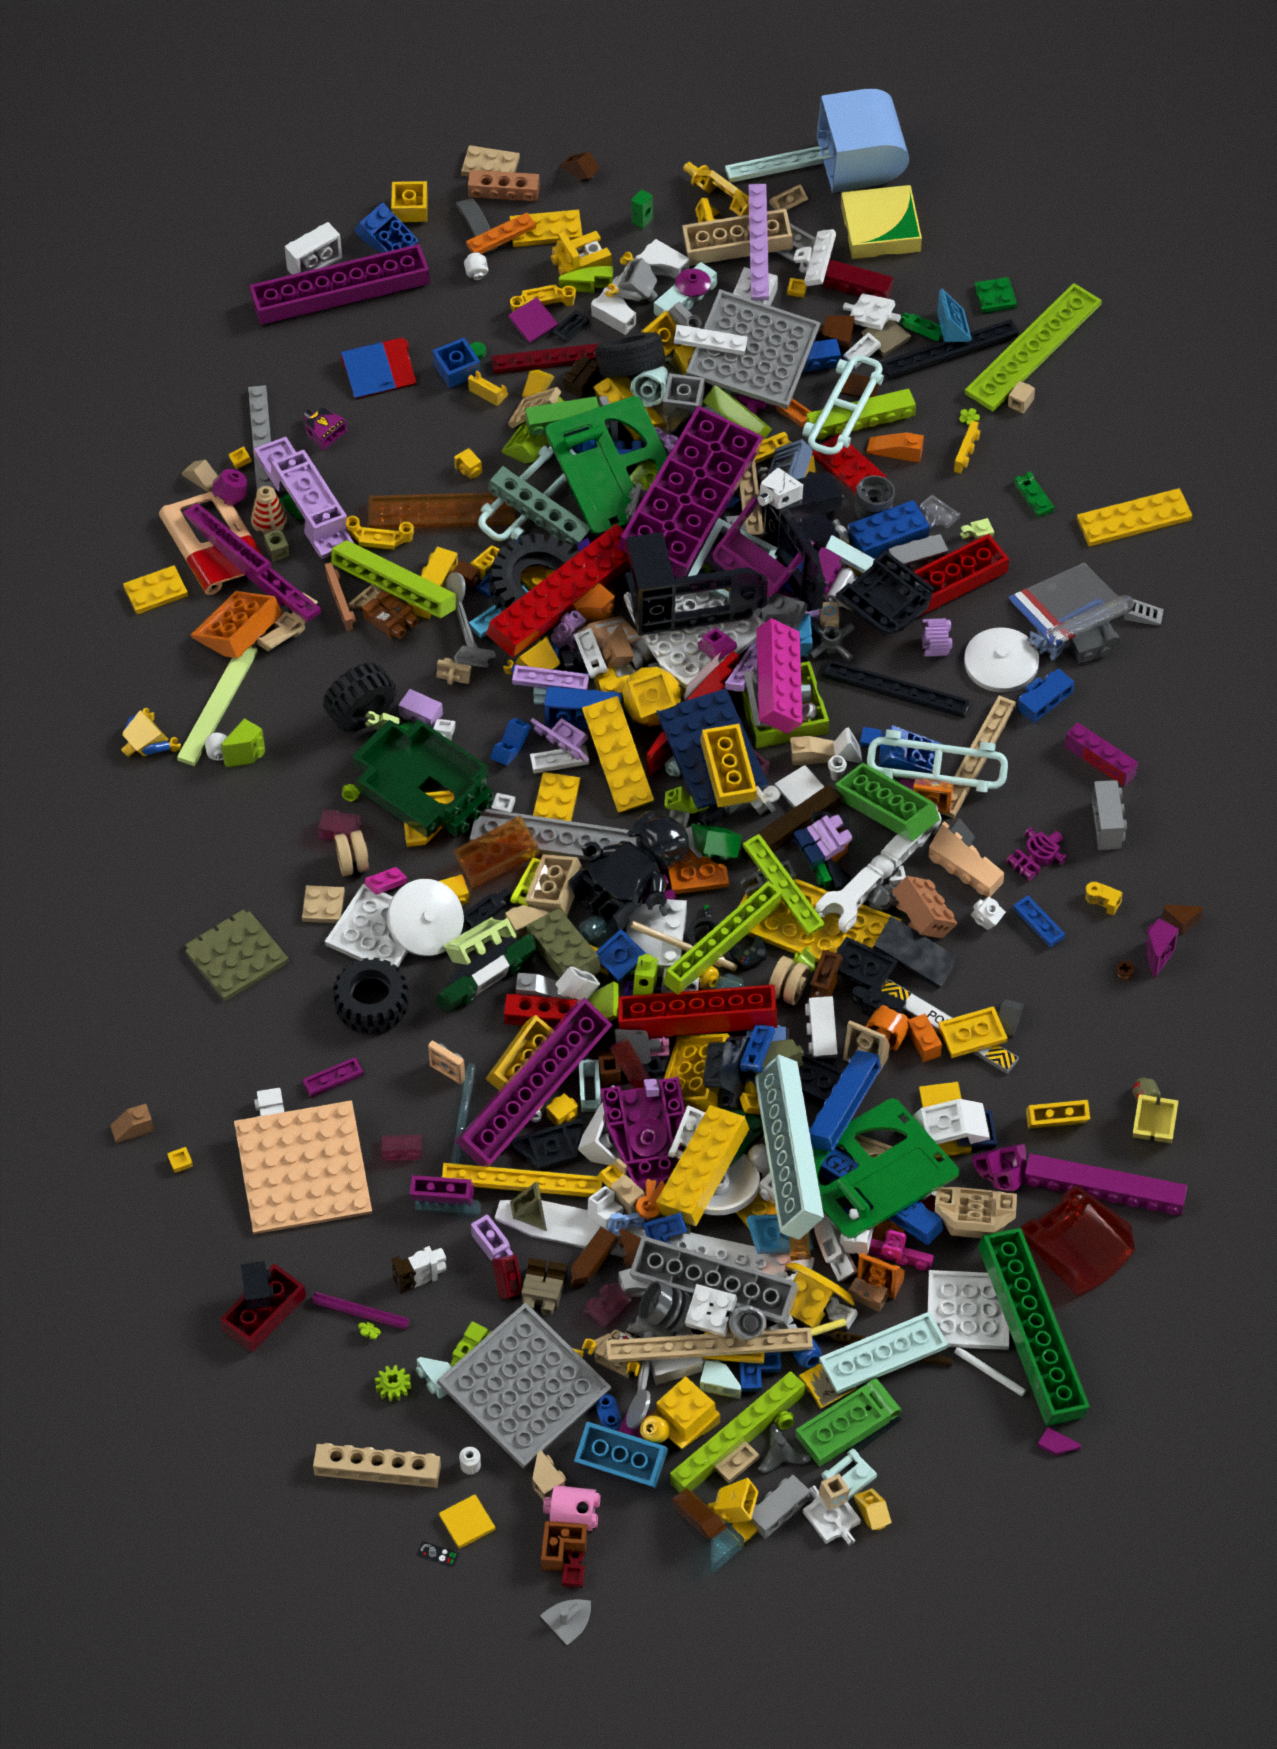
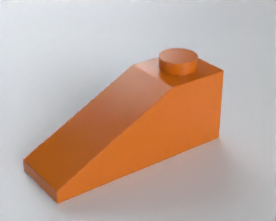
M905 432L870 437L866 453L920 463L924 435Z

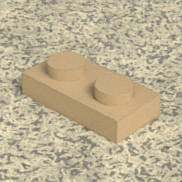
M745 1441L717 1464L715 1471L730 1484L759 1459V1454Z

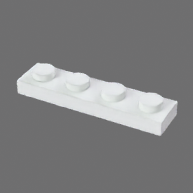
M677 325L674 343L745 355L747 337Z

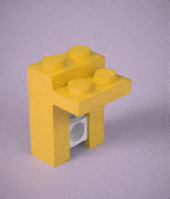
M565 231L558 233L557 246L552 247L551 260L554 265H557L560 276L588 267L612 266V254L608 248L601 249L598 243L601 237L597 231L573 240L568 238Z

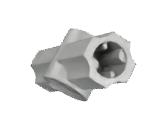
M680 301L668 311L679 325L691 327L689 325L691 324L695 328L704 329L701 319L696 315H692Z

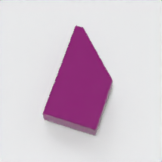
M1047 1427L1038 1442V1447L1058 1456L1065 1452L1080 1450L1081 1444Z

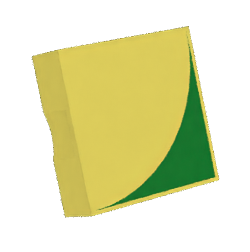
M911 185L841 192V209L844 224L848 231V244L852 259L876 257L884 254L921 252L922 237Z

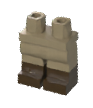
M529 1258L521 1293L522 1303L528 1304L533 1310L535 1305L541 1306V1313L543 1315L552 1316L554 1309H558L567 1278V1264L549 1261L547 1271L546 1260Z

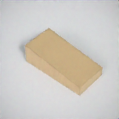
M619 1158L616 1159L615 1166L627 1176V1165Z

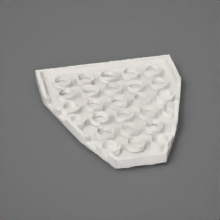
M707 591L676 596L675 613L700 608H711L719 605L724 606L729 605V603L726 602V598L720 597L718 599L710 596V592ZM627 592L626 594H624V601L635 624ZM753 613V616L746 620L641 635L661 668L672 673L678 683L686 689L688 683L713 660L698 648L697 642L702 640L703 635L717 627L737 643V649L734 652L739 655L757 640V628L765 622ZM727 654V655L724 656L723 658L719 659V660H718V663H717V666H718L729 654Z

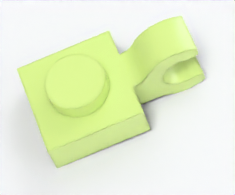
M988 518L971 522L970 526L965 525L961 527L962 532L960 535L963 540L975 537L977 540L987 534H990L991 537L994 536V530Z
M368 711L365 714V717L369 718L365 722L367 727L374 726L375 729L379 730L389 719L399 725V718L386 713L377 715L372 711Z

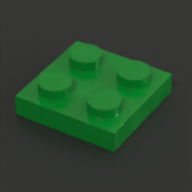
M1009 277L974 282L982 314L1017 308Z

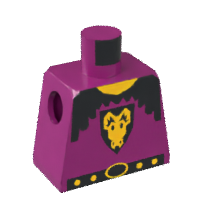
M321 408L315 414L307 410L303 415V419L306 420L305 429L307 435L322 451L347 432L346 419L325 408Z

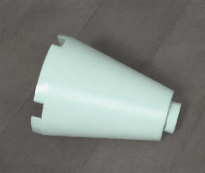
M664 366L642 372L631 382L630 391L633 396H637L642 400L645 407L658 405L664 399L668 377L667 369Z

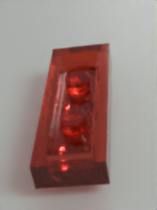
M628 1038L612 1045L610 1049L633 1089L645 1087L644 1080L651 1078Z

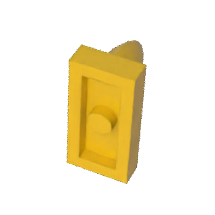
M701 198L695 208L698 223L717 220L713 217L718 215L719 211L709 204L708 198Z

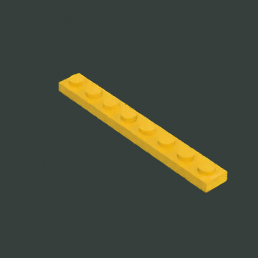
M443 1163L442 1177L471 1179L474 1187L524 1191L536 1182L539 1185L540 1193L591 1197L602 1189V1181L597 1176Z

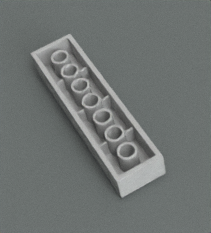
M646 1236L641 1238L630 1271L631 1277L635 1280L648 1284L658 1280L670 1285L672 1289L678 1288L680 1291L690 1294V1297H693L696 1284L734 1294L737 1297L734 1310L743 1305H751L759 1308L765 1315L766 1320L787 1326L799 1289L796 1282Z

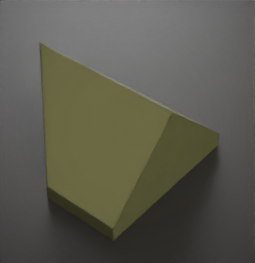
M535 1182L510 1201L513 1219L547 1231L539 1185Z

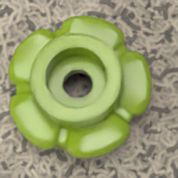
M353 784L342 787V797L349 802L354 801L360 795V791Z
M782 1411L777 1414L774 1422L781 1430H786L793 1426L794 1415L791 1412Z

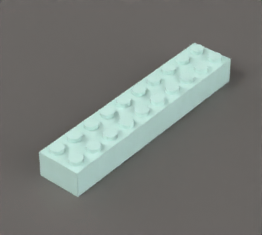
M778 1054L762 1069L761 1073L755 1076L779 1230L782 1234L800 1240L824 1218L798 1063Z

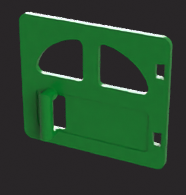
M632 396L550 423L545 428V434L591 532L597 535L605 533L615 525H610L609 520L616 517L619 521L617 524L620 527L628 525L629 522L626 521L627 514H625V509L631 501V498H629L632 487H635L626 468L653 460L656 463L658 474L668 457L642 400L637 396ZM605 420H615L629 426L646 442V447L623 455L619 454L606 428ZM584 428H588V430L564 438V435ZM593 439L597 445L596 448L572 455L570 452L573 446Z
M894 1098L886 1100L848 1124L835 1148L842 1147L859 1167L826 1186L821 1185L818 1180L819 1170L830 1151L812 1147L823 1212L846 1238H856L861 1233L870 1230L959 1176V1168L906 1108ZM904 1115L909 1121L903 1123L899 1118ZM877 1130L896 1131L907 1136L904 1141L874 1158L870 1157L855 1140V1136ZM939 1154L943 1161L938 1162L934 1157ZM855 1189L859 1190V1192L872 1205V1210H870V1206L866 1203V1201L860 1196V1194ZM845 1196L856 1208L859 1217L854 1220L851 1219L836 1200Z

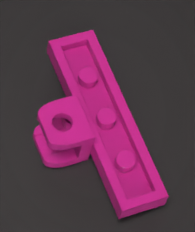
M893 1230L887 1231L885 1242L871 1239L868 1254L874 1255L881 1260L889 1259L899 1265H912L922 1271L926 1269L931 1270L934 1255L905 1248L906 1235Z

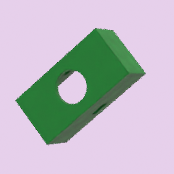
M642 189L631 200L632 224L644 229L653 219V195Z

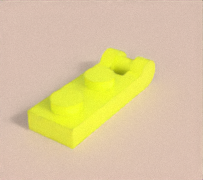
M532 858L511 897V903H519L531 907V905L525 902L526 898L522 897L521 894H528L540 859Z

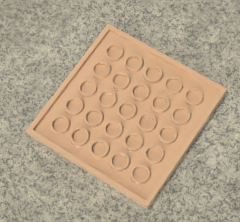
M352 1100L234 1121L253 1235L372 1214Z

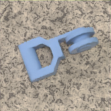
M637 1212L626 1215L621 1213L611 1214L607 1230L613 1234H620L619 1230L628 1228L629 1225L641 1228L643 1223H645V1218L639 1217Z

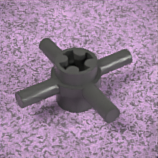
M816 621L811 623V628L821 636V644L808 653L811 659L823 651L828 654L838 652L847 661L852 659L853 655L842 646V638L855 629L852 623L841 630L835 626H828L823 629Z

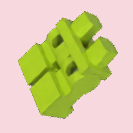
M472 1321L464 1333L463 1339L452 1353L453 1360L450 1366L453 1367L492 1331L488 1333L487 1328Z

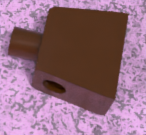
M827 316L824 326L820 325L817 336H822V341L837 339L839 350L847 352L851 347L855 316Z

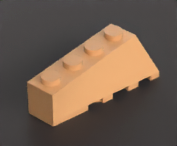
M944 821L929 846V858L934 863L944 867L948 873L959 877L963 883L975 888L979 894L991 897L1003 884L1004 872L988 858H981L974 846L968 847L961 840L963 837L957 832L953 834L948 829L949 825Z

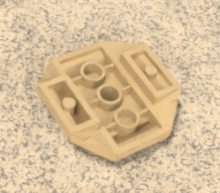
M941 1187L936 1190L935 1212L942 1218L952 1236L982 1238L986 1234L1002 1232L1007 1224L1016 1218L1017 1194L960 1187Z

